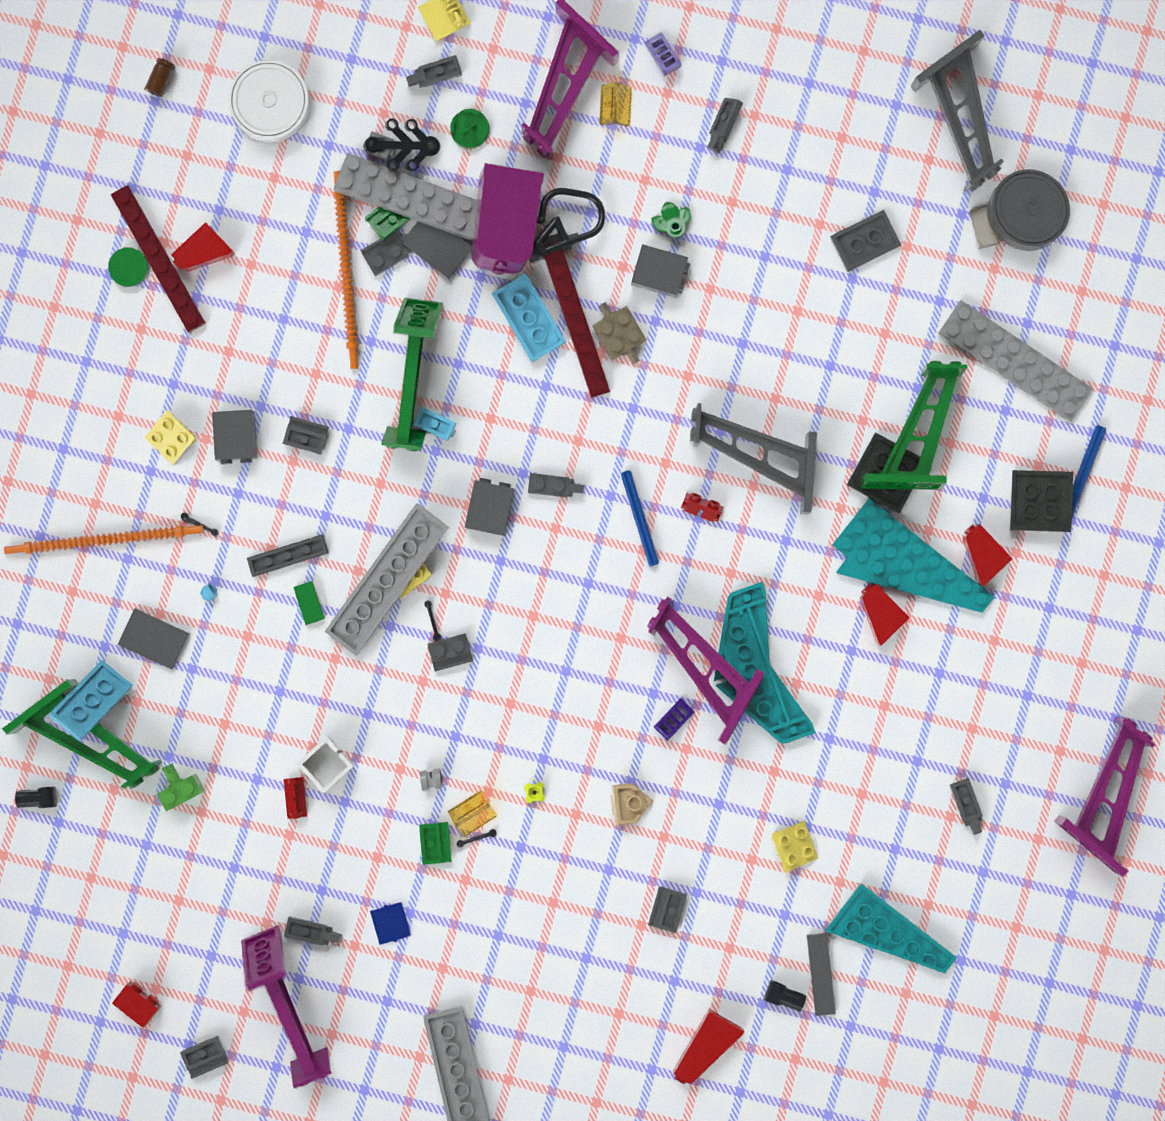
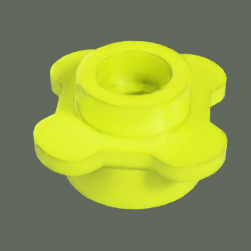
M538 782L532 785L527 783L524 786L527 794L525 800L528 803L537 800L539 802L544 801L543 783Z

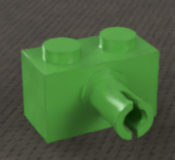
M173 763L161 769L170 784L167 789L157 793L165 811H169L205 792L197 774H193L183 780V778L180 779Z

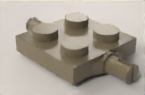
M606 302L603 305L601 304L599 307L604 317L601 321L592 325L611 360L613 361L619 356L628 355L633 364L639 362L640 359L634 350L637 346L646 342L647 339L630 310L625 306L618 311L611 312Z

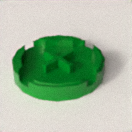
M464 109L453 117L450 124V133L454 142L460 147L475 149L482 146L487 140L490 133L489 123L480 111Z
M124 247L118 249L112 254L108 262L110 277L115 283L123 287H133L141 284L148 274L146 257L135 248Z

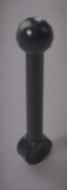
M187 513L181 514L182 520H188L197 526L203 525V528L211 532L212 536L218 535L217 529H212L192 519Z
M427 600L424 606L428 610L433 627V639L439 641L441 634L437 631L431 609L432 602Z
M491 829L488 833L464 841L458 840L456 844L457 847L462 848L465 844L489 836L495 837L497 832L495 829Z

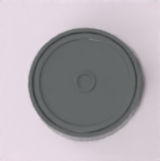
M1033 169L1019 170L1005 177L994 189L988 203V217L992 229L1004 243L1018 250L1035 251L1049 246L1063 233L1070 218V203L1064 188L1052 176Z

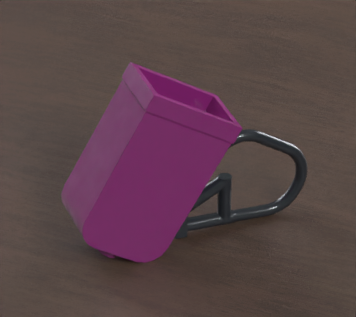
M484 163L478 180L479 188L471 251L472 261L478 268L491 270L494 274H517L525 268L530 257L543 259L550 253L596 236L602 230L605 223L603 203L590 192L569 188H556L549 191L543 197L538 216L544 173ZM568 195L585 198L596 205L599 217L597 225L591 231L568 238L561 219L557 216L549 222L534 241L536 223L543 224L545 222L548 202L554 196ZM556 228L561 241L544 247V241Z

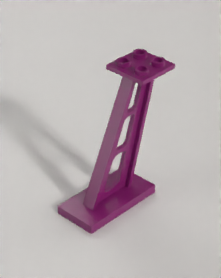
M557 0L555 2L556 14L565 21V25L530 127L525 122L521 125L522 134L524 135L522 138L529 145L534 144L538 148L537 152L544 159L548 157L550 160L554 158L551 147L600 55L612 67L619 61V51L565 0ZM577 37L587 46V52L576 74L572 75L565 69L564 63L572 41ZM564 73L571 80V84L562 103L557 105L552 100V94L560 74ZM548 105H551L557 112L546 135H542L539 129Z
M667 596L666 600L662 599L657 607L659 612L656 618L652 616L647 625L649 628L648 632L653 636L656 631L725 724V728L718 741L726 745L765 673L757 669L750 683H748L671 607L673 600ZM668 620H671L687 637L688 642L684 648H681L667 630L666 623ZM691 645H695L711 663V667L705 676L702 675L688 657L687 651ZM714 670H718L737 691L731 706H727L710 685L709 678Z
M1115 717L1113 720L1120 727L1075 825L1069 819L1058 815L1054 822L1115 874L1125 877L1129 871L1114 859L1144 746L1153 748L1156 744L1151 741L1153 739L1152 736L1145 731L1138 730L1136 728L1137 724L1130 718ZM1129 738L1133 742L1126 769L1123 770L1118 766L1117 762L1126 740ZM1114 770H1117L1122 775V782L1116 802L1112 803L1105 797V791ZM1105 802L1110 806L1112 815L1105 837L1101 841L1092 834L1090 827L1100 803Z
M274 926L241 940L245 987L249 992L265 986L297 1059L290 1062L293 1088L305 1086L310 1082L332 1074L328 1048L325 1047L315 1052L312 1051L283 978L286 977L282 934L279 926Z

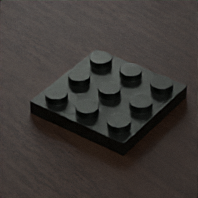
M875 432L846 485L900 514L912 490L861 488V479L865 473L881 474L895 445L893 441ZM906 449L898 470L901 472L915 471L920 456Z
M1012 470L1010 530L1071 532L1074 472Z

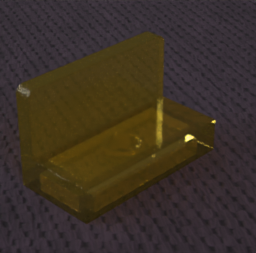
M616 82L601 85L600 125L618 124L630 126L632 94L630 86Z
M482 790L448 810L454 825L463 837L497 817L496 812L489 804Z

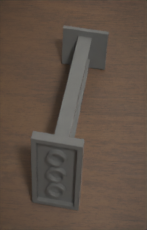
M981 30L974 33L917 75L911 84V88L916 92L928 82H931L969 183L963 189L965 193L970 189L972 192L985 182V178L989 180L1001 170L1000 165L1004 162L1002 158L996 163L993 160L970 52L984 38L985 35ZM956 67L960 69L966 92L965 100L958 105L954 104L945 79L946 74ZM964 105L969 106L974 125V133L969 137L965 136L958 117V110ZM973 138H977L983 166L979 169L976 168L968 145L969 141Z
M697 403L696 408H693L691 414V422H695V425L690 430V441L693 442L694 447L698 446L700 440L801 497L800 514L808 515L812 512L817 432L809 431L805 435V448L703 412L701 411L702 403ZM710 425L732 435V445L708 434L705 431V426ZM740 437L762 446L764 450L763 460H758L739 450L736 446L737 438ZM773 450L795 459L799 464L798 477H791L770 466L767 461L768 451Z

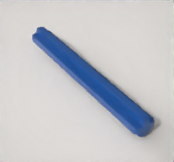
M1097 425L1094 429L1073 484L1072 518L1106 433V428Z
M630 470L621 473V478L648 565L652 567L658 565L659 560Z

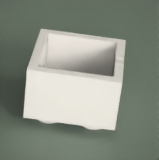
M326 736L297 763V766L323 794L355 766L344 752H338L340 747L329 736Z

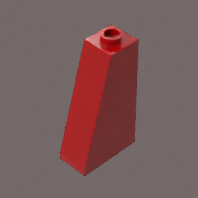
M708 1009L673 1069L675 1079L682 1084L687 1082L691 1085L744 1034V1029L715 1011Z

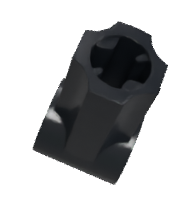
M40 787L34 790L16 791V807H57L56 787Z
M770 980L763 999L769 1003L778 1006L781 1004L801 1012L807 996L787 988L784 984Z

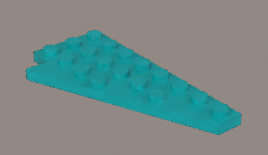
M870 498L867 499L832 544L834 548L847 557L836 571L837 574L873 584L876 583L880 586L983 613L995 598Z

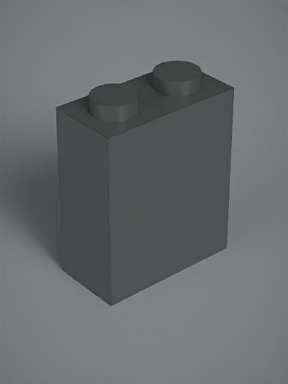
M642 244L631 285L677 298L678 293L682 294L685 282H681L683 274L687 275L690 263H687L688 257Z
M251 409L212 412L215 460L225 465L232 464V460H240V463H252V459H257L255 411Z
M480 478L479 481L475 480L465 528L505 536L514 494V488H510L511 484L499 482V485L491 484V480Z

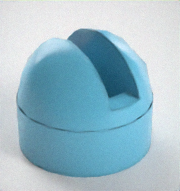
M210 583L205 585L200 591L202 599L206 601L213 600L218 596L217 591Z

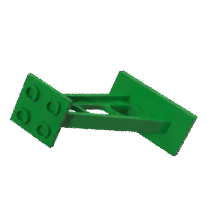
M404 298L393 325V333L408 335L398 427H386L381 442L382 446L390 449L405 448L408 451L422 450L426 431L414 430L412 427L424 337L434 338L443 310V302Z
M930 361L929 364H926L921 372V376L928 377L881 474L865 473L861 479V488L941 490L947 484V475L929 474L957 377L963 375L967 369V364H962L960 361H952L949 364H942L941 361ZM945 379L938 404L927 405L936 380ZM924 410H934L928 434L926 436H914L913 432ZM912 441H922L924 447L916 470L912 472L899 471L898 466L908 444Z
M76 679L64 681L2 728L6 735L16 734L25 726L123 778L127 782L121 785L122 789L128 787L130 789L136 788L144 782L142 779L144 776L148 777L160 770L159 765L163 763L161 760L151 763L101 723H98L90 732L109 745V749L103 753L97 752L79 742L72 735H68L47 723L44 717L79 684ZM115 750L137 765V768L133 771L128 770L109 759L107 755Z

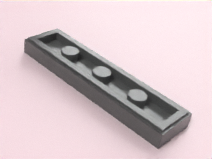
M321 534L246 559L252 577H256L329 554L324 535Z
M827 933L806 935L815 1016L836 1014Z

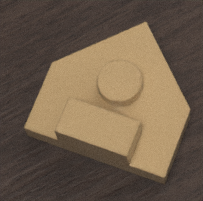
M633 783L611 785L612 813L615 815L616 826L637 823L654 800L644 794Z

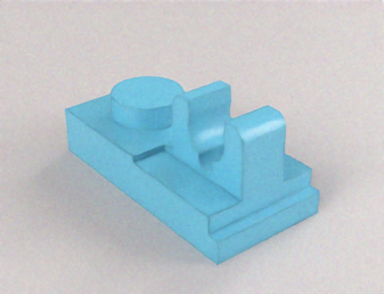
M422 407L413 425L449 441L450 437L453 438L456 432L454 428L457 423Z

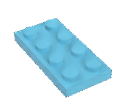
M527 274L520 276L492 293L531 362L538 360L566 343Z
M101 660L50 712L48 717L80 742L124 697L133 684Z

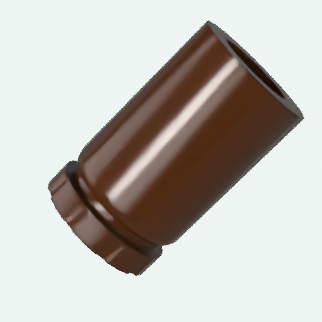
M157 58L144 90L162 98L176 66L165 59Z

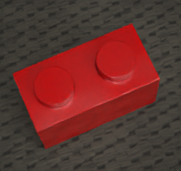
M131 981L125 985L112 1002L115 1007L142 1028L150 1022L161 1008V1005L158 1004L159 1000L151 994L148 996L143 992L141 985Z

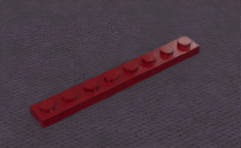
M129 185L110 194L187 332L190 333L205 325L204 318Z
M560 240L546 244L544 247L560 242ZM561 249L550 253L544 260L590 397L594 398L609 393L610 389L564 251Z

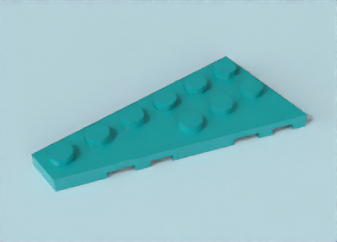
M862 883L858 885L824 930L825 932L942 973H946L957 959L955 955Z

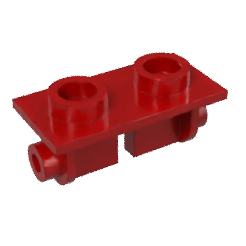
M687 492L681 505L685 512L697 516L699 510H702L701 518L711 522L719 521L724 507L715 500L708 501L697 493Z
M304 778L283 779L287 819L307 817Z

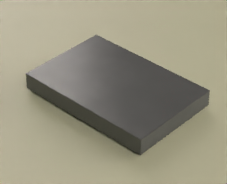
M884 210L830 236L847 272L901 246Z
M418 221L401 242L448 279H450L472 250V246L459 236Z
M134 608L118 645L173 670L190 633Z

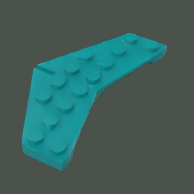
M763 582L730 593L727 597L718 653L748 683H750L757 669L765 673L745 713L773 738L783 744L816 733L810 719L770 665L766 591ZM715 670L713 681L725 678L718 670ZM729 681L715 685L734 701L737 691Z

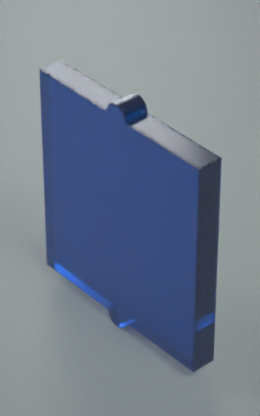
M402 902L392 905L385 904L384 907L370 911L379 945L392 941L397 942L399 939L411 936Z

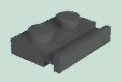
M396 232L385 241L379 239L360 250L375 276L409 257Z
M290 416L282 444L322 455L330 427Z
M466 633L427 644L435 672L473 661Z
M659 886L648 925L676 933L687 894Z
M218 1035L180 1052L191 1079L229 1063Z

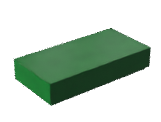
M313 581L293 587L305 625L325 619Z

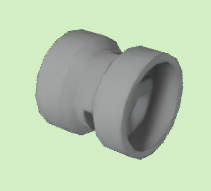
M440 768L434 769L431 772L426 770L420 771L422 791L429 790L432 787L436 789L442 788Z

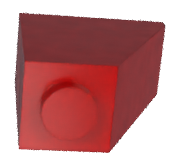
M205 222L171 256L175 259L173 261L174 265L180 271L184 268L187 272L233 257L236 253Z
M972 524L964 531L966 535L962 539L977 583L983 587L1013 558L981 524L976 526Z
M876 583L872 586L868 584L861 591L863 595L860 597L875 641L879 646H882L910 617Z

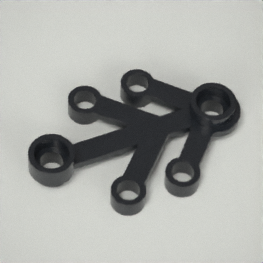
M391 118L386 121L385 127L400 141H379L376 137H369L363 143L364 150L369 154H373L379 149L401 150L386 164L387 169L392 172L399 169L400 163L412 150H420V152L414 159L406 162V169L410 172L416 171L419 168V163L426 156H434L440 150L439 140L434 136H426L418 128V123L414 119L407 120L404 127L407 131L412 132L420 142L412 141L398 127V121ZM390 121L394 123V128H390ZM409 122H412L414 124L413 129L409 128ZM371 141H374L376 143L375 148H372L370 146ZM429 142L433 143V149L428 147ZM391 162H395V169L391 168ZM410 162L415 164L414 169L410 168Z

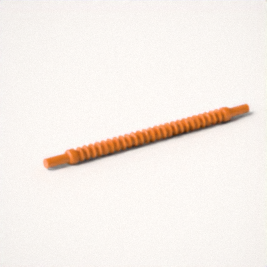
M334 171V184L340 171ZM333 192V198L336 199L334 204L337 205L334 208L337 210L335 215L338 216L335 220L338 221L336 226L339 228L336 232L339 233L337 238L340 239L337 243L340 244L338 249L341 250L338 254L341 255L339 266H342V269H340L342 275L340 277L343 278L341 281L343 283L341 288L344 289L342 292L344 297L342 299L345 300L343 311L346 312L344 314V317H346L344 322L347 323L345 326L347 331L345 333L348 334V337H346L348 340L346 348L349 350L350 368L359 369L357 357L359 343L356 341L358 336L355 335L358 331L355 330L357 325L354 324L357 320L354 319L356 314L353 313L356 309L353 308L355 303L352 301L355 297L352 296L354 291L351 290L354 287L351 285L353 282L351 277L353 275L350 274L352 263L349 262L351 260V257H349L351 252L348 251L350 248L348 243L350 241L347 240L349 237L347 232L349 230L346 229L348 218L345 217L347 215V212H345L347 207L344 206L346 204L344 200L346 195Z
M179 525L175 528L171 526L170 529L165 527L164 530L162 528H159V530L154 528L153 531L142 529V532L136 530L135 533L133 531L130 533L125 531V534L119 532L118 535L114 532L113 535L110 533L107 536L105 534H102V536L97 534L96 537L91 535L90 538L86 535L85 538L80 536L79 539L77 537L71 539L69 537L68 540L63 538L61 541L60 539L56 541L51 539V542L40 540L39 543L34 541V543L24 542L23 545L4 546V553L25 552V554H32L33 551L38 553L39 550L43 553L44 550L49 552L50 549L52 551H55V549L60 551L61 548L66 550L67 547L69 549H72V547L77 549L78 546L80 548L84 546L88 548L89 545L94 547L95 544L97 546L101 544L106 546V543L117 545L118 542L120 544H123L124 541L126 543H129V541L134 543L135 540L140 542L141 539L145 542L146 539L151 541L152 538L154 540L160 538L162 540L163 537L168 539L169 536L171 538H174V536L182 538L184 535L204 533L203 525L190 527Z

